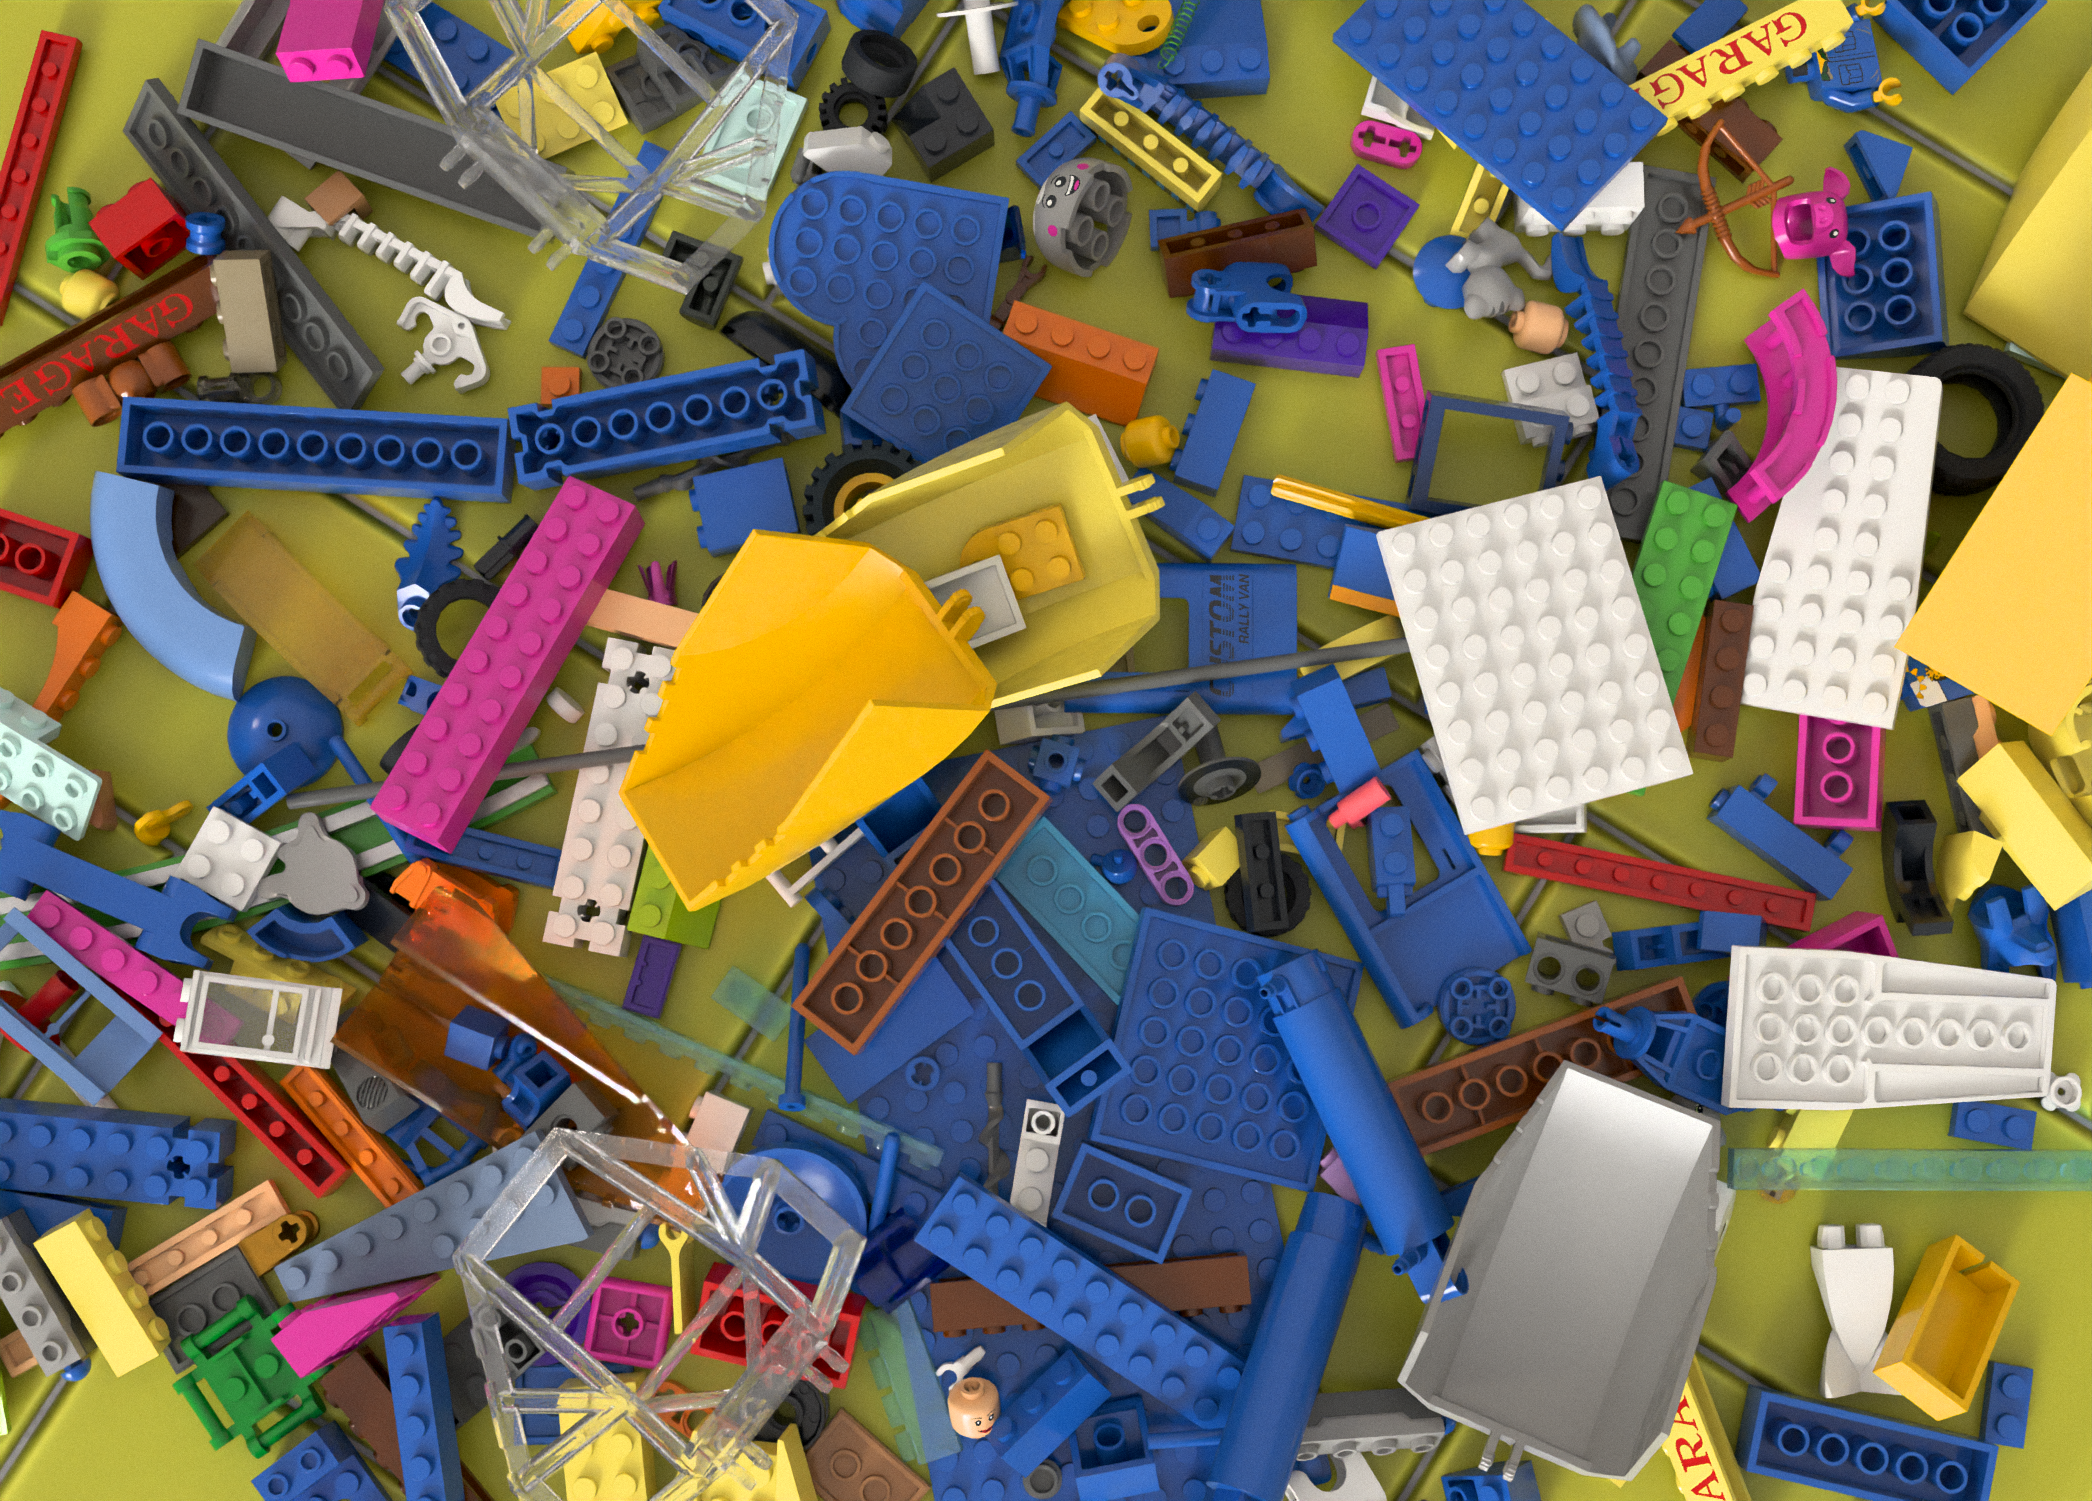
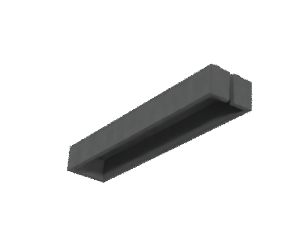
M199 38L177 109L178 114L551 244L554 243L563 214L562 211L556 209L558 202L566 204L575 171L565 166L322 81L290 83L282 67Z

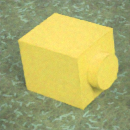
M1226 826L1209 832L1181 861L1196 886L1203 888L1205 891L1220 887L1240 867L1237 838Z

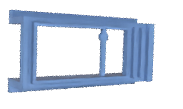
M14 907L3 918L6 922L0 927V952L20 933L87 991L56 1023H52L47 1027L45 1034L0 997V1028L95 1106L100 1099L105 1098L159 1041L158 1038L163 1032ZM92 994L116 1016L73 1059L49 1038L60 1032V1027Z

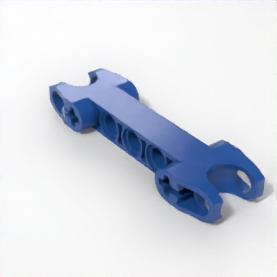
M0 810V828L4 836L3 846L0 850V891L26 901L34 884H37L143 929L134 946L135 948L174 964H184L210 971L214 961L193 948L190 939L192 928L199 920L206 917H217L234 922L238 911L224 905L201 888L171 875L160 893L53 848L61 833V830L23 813Z

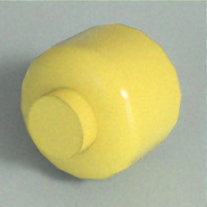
M82 269L73 275L66 276L60 285L63 308L67 313L81 320L122 299L119 295V289L113 281L88 269Z

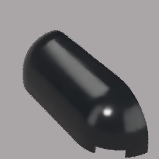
M742 312L733 316L724 324L719 334L753 358L761 359L768 366L775 364V354L800 349L806 350L815 359L819 389L811 390V395L822 403L825 409L840 418V409L851 394L852 388L841 373L836 360L778 319L764 312Z
M381 872L379 876L374 875L365 878L362 876L363 884L369 891V901L361 910H345L358 927L429 978L449 981L458 978L469 968L476 956V953L472 951L468 943L469 937L465 940L460 938L455 931L436 924L429 914L410 907L411 901L398 893L392 894L389 890L396 879L394 876L386 872Z

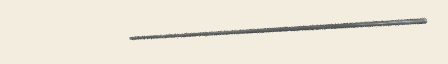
M1406 637L1083 682L994 707L990 711L1409 653L1410 649ZM646 744L506 763L494 781L631 762L635 750H644ZM385 781L287 794V806L291 810L375 798Z

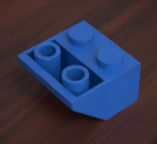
M1531 1460L1519 1461L1512 1482L1502 1478V1471L1506 1461L1492 1463L1487 1472L1474 1467L1441 1476L1446 1501H1541Z

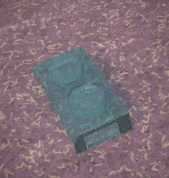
M735 965L731 967L710 997L773 1042L778 1039L790 1022L791 1005Z

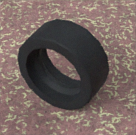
M864 29L855 32L848 43L842 59V70L853 84L869 94L883 98H896L904 95L918 66L917 57L910 47L900 39L878 30Z

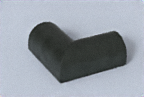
M672 230L658 265L663 269L692 279L680 308V315L693 324L715 330L744 259L742 256Z

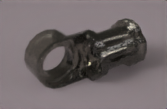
M230 372L229 376L210 378L208 375H204L198 378L197 393L200 401L270 405L280 398L282 383L277 375L271 372ZM261 377H268L271 382L270 392L266 396L257 397L254 392L255 382Z

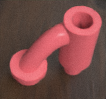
M1375 776L1337 802L1339 809L1330 814L1328 819L1335 829H1338L1346 822L1353 830L1357 827L1362 828L1366 825L1364 817L1390 800L1391 796L1383 783Z

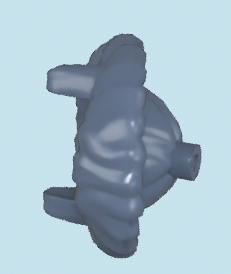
M1589 4L1579 7L1574 15L1572 24L1573 33L1578 38L1577 45L1628 86L1635 83L1638 69L1634 60L1641 50V44L1636 38H1631L1622 47L1617 48L1616 42L1611 36L1616 16L1613 13L1607 12L1601 17L1595 8Z

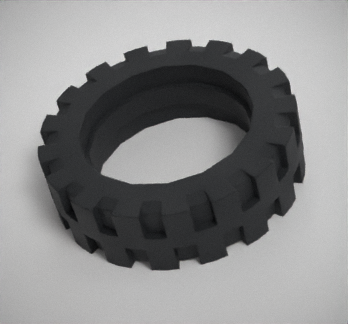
M458 579L442 585L430 594L421 605L417 613V621L414 625V633H416L417 638L415 641L418 651H421L424 662L428 667L431 666L436 670L435 673L439 676L448 678L458 661L451 658L441 648L437 639L436 623L441 612L450 603L458 600H475L490 608L500 591L499 587L493 584L488 585L480 579Z

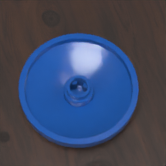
M798 1142L770 1143L742 1155L728 1168L715 1191L711 1206L713 1237L721 1255L729 1265L823 1287H828L841 1279L856 1263L862 1252L869 1225V1209L866 1196L859 1181L850 1169L830 1153L815 1146Z

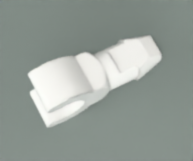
M982 1346L975 1347L967 1355H963L956 1361L941 1364L936 1375L940 1376L946 1370H952L956 1373L957 1380L949 1386L950 1391L983 1358L986 1353L985 1349Z

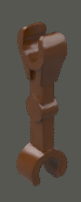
M1032 255L1024 259L1016 284L1006 294L1005 300L995 314H992L989 324L1001 332L1009 317L1014 300L1020 302L1029 289L1045 278L1046 264L1042 266L1039 273L1032 274L1028 271L1027 268L1034 260Z

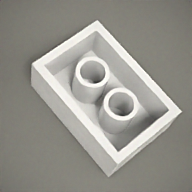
M1629 162L1567 226L1563 234L1565 236L1584 235L1586 231H1601L1602 235L1615 236L1627 231L1645 207L1643 162ZM1513 192L1515 232H1526V235L1529 237L1545 236L1549 232H1561Z

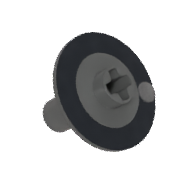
M1216 725L1195 746L1200 765L1182 777L1177 790L1183 801L1195 806L1219 804L1233 800L1250 791L1259 782L1261 769L1259 764L1252 759L1226 757Z

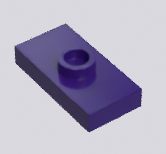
M643 935L622 1009L661 1019L683 944Z

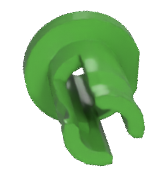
M67 187L69 204L60 201L58 195H51V202L55 207L53 215L55 234L45 243L47 263H51L70 273H76L82 269L94 271L109 259L110 252L88 224L93 219V213L89 208L91 203L90 194L81 188Z

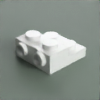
M1577 352L1506 369L1501 373L1509 402L1565 411L1570 416L1569 422H1573L1572 439L1591 434L1592 428L1597 425L1596 420L1599 418L1591 385H1586ZM1514 420L1520 445L1532 443L1533 448L1548 445L1552 425Z

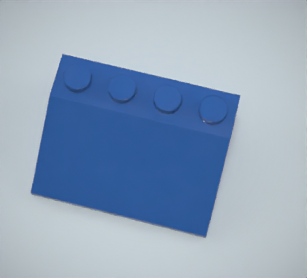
M1169 0L1174 19L1183 0ZM1189 0L1194 4H1198L1197 0ZM1199 0L1200 4L1196 5L1197 10L1194 11L1195 15L1192 16V22H1189L1190 27L1186 28L1187 33H1183L1185 38L1181 39L1180 49L1176 50L1177 55L1173 56L1175 60L1169 62L1163 69H1158L1157 67L1159 61H1161L1159 64L1160 68L1168 63L1160 54L1163 44L1148 53L1130 56L1147 70L1161 76L1165 75L1169 78L1168 81L1178 89L1180 87L1184 89L1185 94L1192 99L1266 94L1270 72L1261 0ZM1185 3L1188 8L1196 9L1194 5ZM1183 9L1185 13L1193 15L1192 11ZM1180 15L1185 20H1191V18L1186 15ZM1178 20L1181 25L1188 26V23ZM1157 26L1148 27L1145 30H1143V32L1152 31L1155 28H1157ZM1175 26L1179 31H1186L1181 26ZM1173 32L1176 36L1183 37L1181 33ZM1170 37L1174 42L1181 43L1179 39ZM1168 43L1170 47L1178 49L1177 45ZM1164 49L1162 50V55L1169 60L1171 55L1167 54ZM1165 49L1170 54H1176L1171 49ZM1119 69L1115 72L1116 81L1124 75Z
M1932 191L1846 206L1848 215V235L1846 240L1855 247V275L1852 277L1839 275L1832 268L1829 256L1817 258L1820 314L1828 331V334L1825 336L1829 344L1831 356L1834 355L1835 360L1912 357L1932 354L1944 347H1948L1949 334L1939 203Z

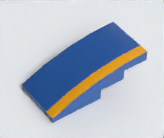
M1345 524L1327 597L1331 600L1400 617L1376 538V534L1383 530Z

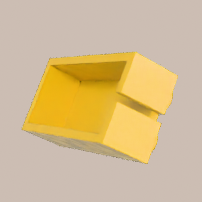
M1957 1234L1927 1247L1872 1371L1937 1421L1968 1411L2021 1283L1993 1261L1964 1271L1962 1274L1959 1273L1961 1270L1983 1262L1985 1255Z

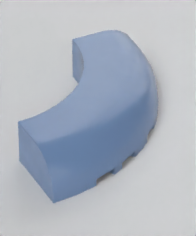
M95 471L90 501L91 542L98 573L117 615L144 649L169 671L204 691L238 702L242 697L258 628L240 623L208 604L197 593V589L186 575L181 563L177 561L172 545L174 539L171 521L175 491L159 485Z

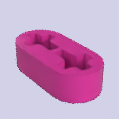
M1369 120L1361 122L1355 127L1350 142L1352 151L1356 156L1397 169L1411 168L1417 163L1422 152L1421 140L1415 133ZM1366 132L1372 133L1373 141H1375L1372 142L1370 147L1363 146L1364 140L1362 138H1364ZM1402 142L1409 144L1408 148L1411 151L1406 157L1399 156L1400 150L1398 148H1400Z

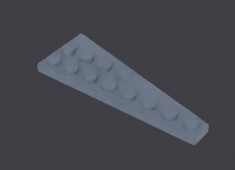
M540 1128L273 1268L292 1303L579 1242L595 1233Z

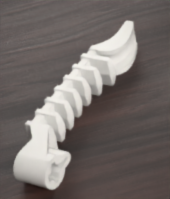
M281 196L267 217L280 235L287 241L288 245L297 252L301 250L309 237H328L334 241L338 235L339 239L350 247H354L357 242L358 249L369 256H372L376 250V257L388 265L395 258L394 266L405 274H408L416 263L410 273V279L420 286H425L434 272L435 274L425 287L424 293L438 302L445 292L444 295L448 305L456 313L469 319L471 323L500 330H507L512 323L504 318L505 314L475 299L470 281L465 279L464 274L456 270L449 262L437 260L431 253L426 250L425 252L418 250L409 241L406 243L402 242L391 232H388V234L384 233L374 223L370 222V224H367L354 213L351 215L346 214L333 226H329L316 211L308 212L286 197Z

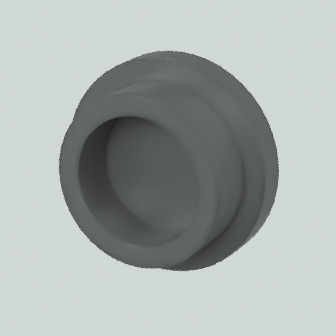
M1046 1458L1026 1478L1023 1476L1024 1488L1029 1495L1036 1499L1053 1497L1062 1485V1472L1059 1466L1053 1460Z

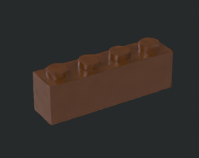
M1669 40L1639 71L1636 82L1683 59L1691 53L1682 45H1676L1672 40ZM1740 96L1729 102H1724L1721 99L1711 104L1712 108L1698 118L1691 119L1690 116H1687L1677 121V126L1702 147L1717 120L1724 119V125L1758 165L1783 140L1778 135L1774 125L1755 115L1749 109L1748 103ZM1719 130L1711 144L1710 155L1743 184L1755 170Z
M1305 208L1157 240L1162 279L1169 298L1193 295L1195 289L1191 285L1192 274L1200 269L1223 271L1226 266L1235 262H1262L1283 264L1289 268L1291 273H1297L1305 268L1317 266L1314 226Z
M1714 600L1705 607L1704 617L1706 618L1698 682L1692 724L1688 727L1686 741L1688 757L1717 762H1725L1733 758L1754 605Z

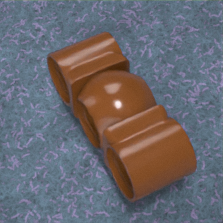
M167 341L155 345L144 352V354L138 355L140 361L129 360L110 370L107 378L100 374L98 377L82 382L72 390L74 398L92 427H99L117 419L122 414L123 396L154 398L157 390L164 394L167 391L184 385L192 378L190 370L173 342Z

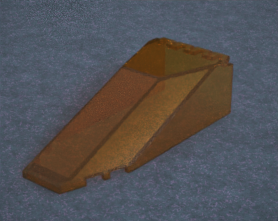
M441 886L435 887L390 942L398 950L379 979V985H374L335 1033L330 1042L499 1150L519 1140L525 1133L503 1110L501 1102L512 1090L492 1072L503 1059H498L486 1071L445 1056L444 1052L450 1022L467 1005L509 1020L510 1026L507 1036L511 1037V1040L519 1033H529L534 1036L538 1045L537 1055L545 1050L570 1074L572 1084L590 1079L620 1113L611 1123L614 1127L611 1133L599 1143L595 1144L593 1141L584 1150L587 1156L577 1167L571 1171L563 1169L573 1192L577 1188L603 1197L601 1206L609 1209L613 1207L615 1202L644 1211L641 1220L658 1226L668 1223L670 1230L681 1233V1223L689 1222L691 1225L721 1187L724 1181L722 1176L557 988L479 903L457 888L451 892ZM571 1119L568 1124V1129L570 1134L575 1138L577 1136L578 1128L576 1123Z

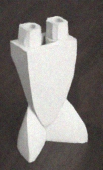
M1820 1224L1818 1226L1817 1245L1810 1246L1811 1266L1832 1331L1823 1356L1818 1386L1819 1394L1825 1398H1837L1858 1392L1902 1395L1872 1372L1888 1337L1885 1328L1893 1293V1248L1885 1246L1880 1224H1855L1857 1244L1845 1245L1843 1225Z

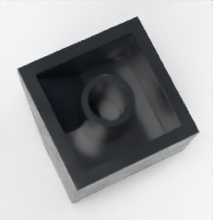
M955 67L923 85L892 118L893 123L931 183L995 145L994 129Z

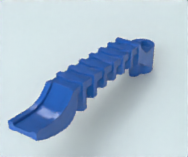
M1558 232L1552 237L1551 245L1554 283L1557 289L1563 293L1577 292L1581 295L1564 309L1566 314L1572 318L1579 319L1574 323L1575 329L1588 335L1581 340L1582 346L1595 352L1586 359L1589 367L1601 372L1592 377L1590 381L1597 389L1605 390V392L1594 399L1595 404L1602 409L1610 410L1596 420L1598 424L1595 448L1588 452L1590 461L1587 464L1586 470L1589 479L1601 476L1605 491H1608L1639 470L1640 464L1633 443V436L1638 417L1643 415V413L1636 404L1635 397L1638 396L1636 389L1632 388L1630 378L1633 376V373L1627 367L1626 358L1629 356L1622 347L1621 339L1624 336L1618 330L1616 320L1619 319V316L1613 309L1612 301L1614 296L1608 291V282L1597 277L1590 269L1583 238L1580 236L1576 238L1564 236L1563 233Z

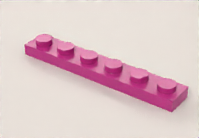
M46 890L27 915L32 922L78 961L174 1026H176L177 1018H186L188 1002H180L184 980L53 891ZM206 997L199 1042L228 1045L244 1024V1021L209 997Z

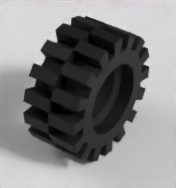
M847 77L840 79L841 85L839 86L835 82L829 85V93L824 91L822 95L823 103H819V117L823 131L850 128L841 122L839 114L846 104L857 102L864 105L868 110V117L860 126L871 133L878 132L881 134L882 131L886 133L888 112L884 98L869 94L852 82L848 83Z

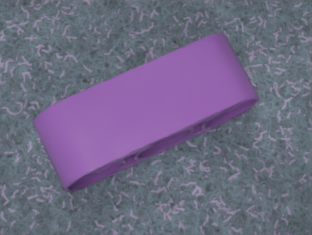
M1140 804L1125 806L1118 816L1117 828L1126 845L1134 854L1139 866L1164 904L1175 907L1185 904L1194 892V884L1190 875L1151 812ZM1137 812L1144 817L1145 828L1141 832L1132 833L1125 828L1124 817L1128 813ZM1158 845L1164 849L1166 859L1162 865L1152 866L1146 862L1144 851L1148 846ZM1179 878L1185 883L1186 893L1183 898L1176 900L1168 897L1165 892L1167 880Z

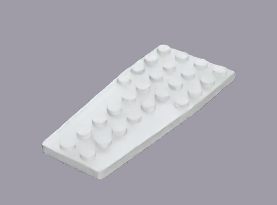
M1836 367L1837 400L1828 437L1820 448L1809 471L1794 488L1783 496L1757 582L1752 604L1754 608L1740 704L1894 730L1909 658L1908 654L1894 646L1918 611L1943 385L1941 380L1936 377Z
M1732 945L1721 1105L1729 1108L1851 1110L2044 1097L2048 1094L2050 1086L2056 982L2053 979L1846 950Z

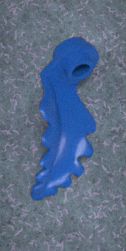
M434 497L430 504H424L426 513L419 512L418 520L422 525L417 523L412 525V531L418 539H406L404 541L403 547L410 557L398 558L394 564L401 580L397 589L398 617L401 624L414 631V625L418 617L417 610L420 609L428 596L442 585L456 580L461 575V569L452 565L451 561L462 557L464 551L462 548L452 546L450 543L460 539L462 535L459 530H450V528L457 524V519L447 516L451 509L444 506L439 497Z

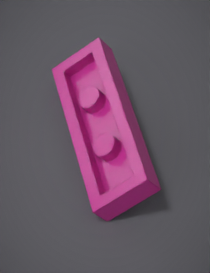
M1415 344L1379 349L1375 355L1395 463L1413 461L1425 403Z

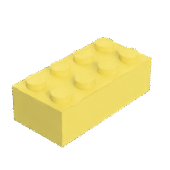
M646 1372L568 1378L556 1389L567 1501H658Z

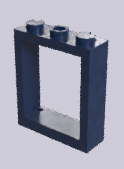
M1427 389L1405 500L1409 509L1446 515L1482 506L1428 497L1445 409L1552 425L1538 491L1554 488L1556 482L1561 483L1565 472V460L1561 459L1564 445L1570 444L1573 435V422H1569L1570 416L1565 411Z

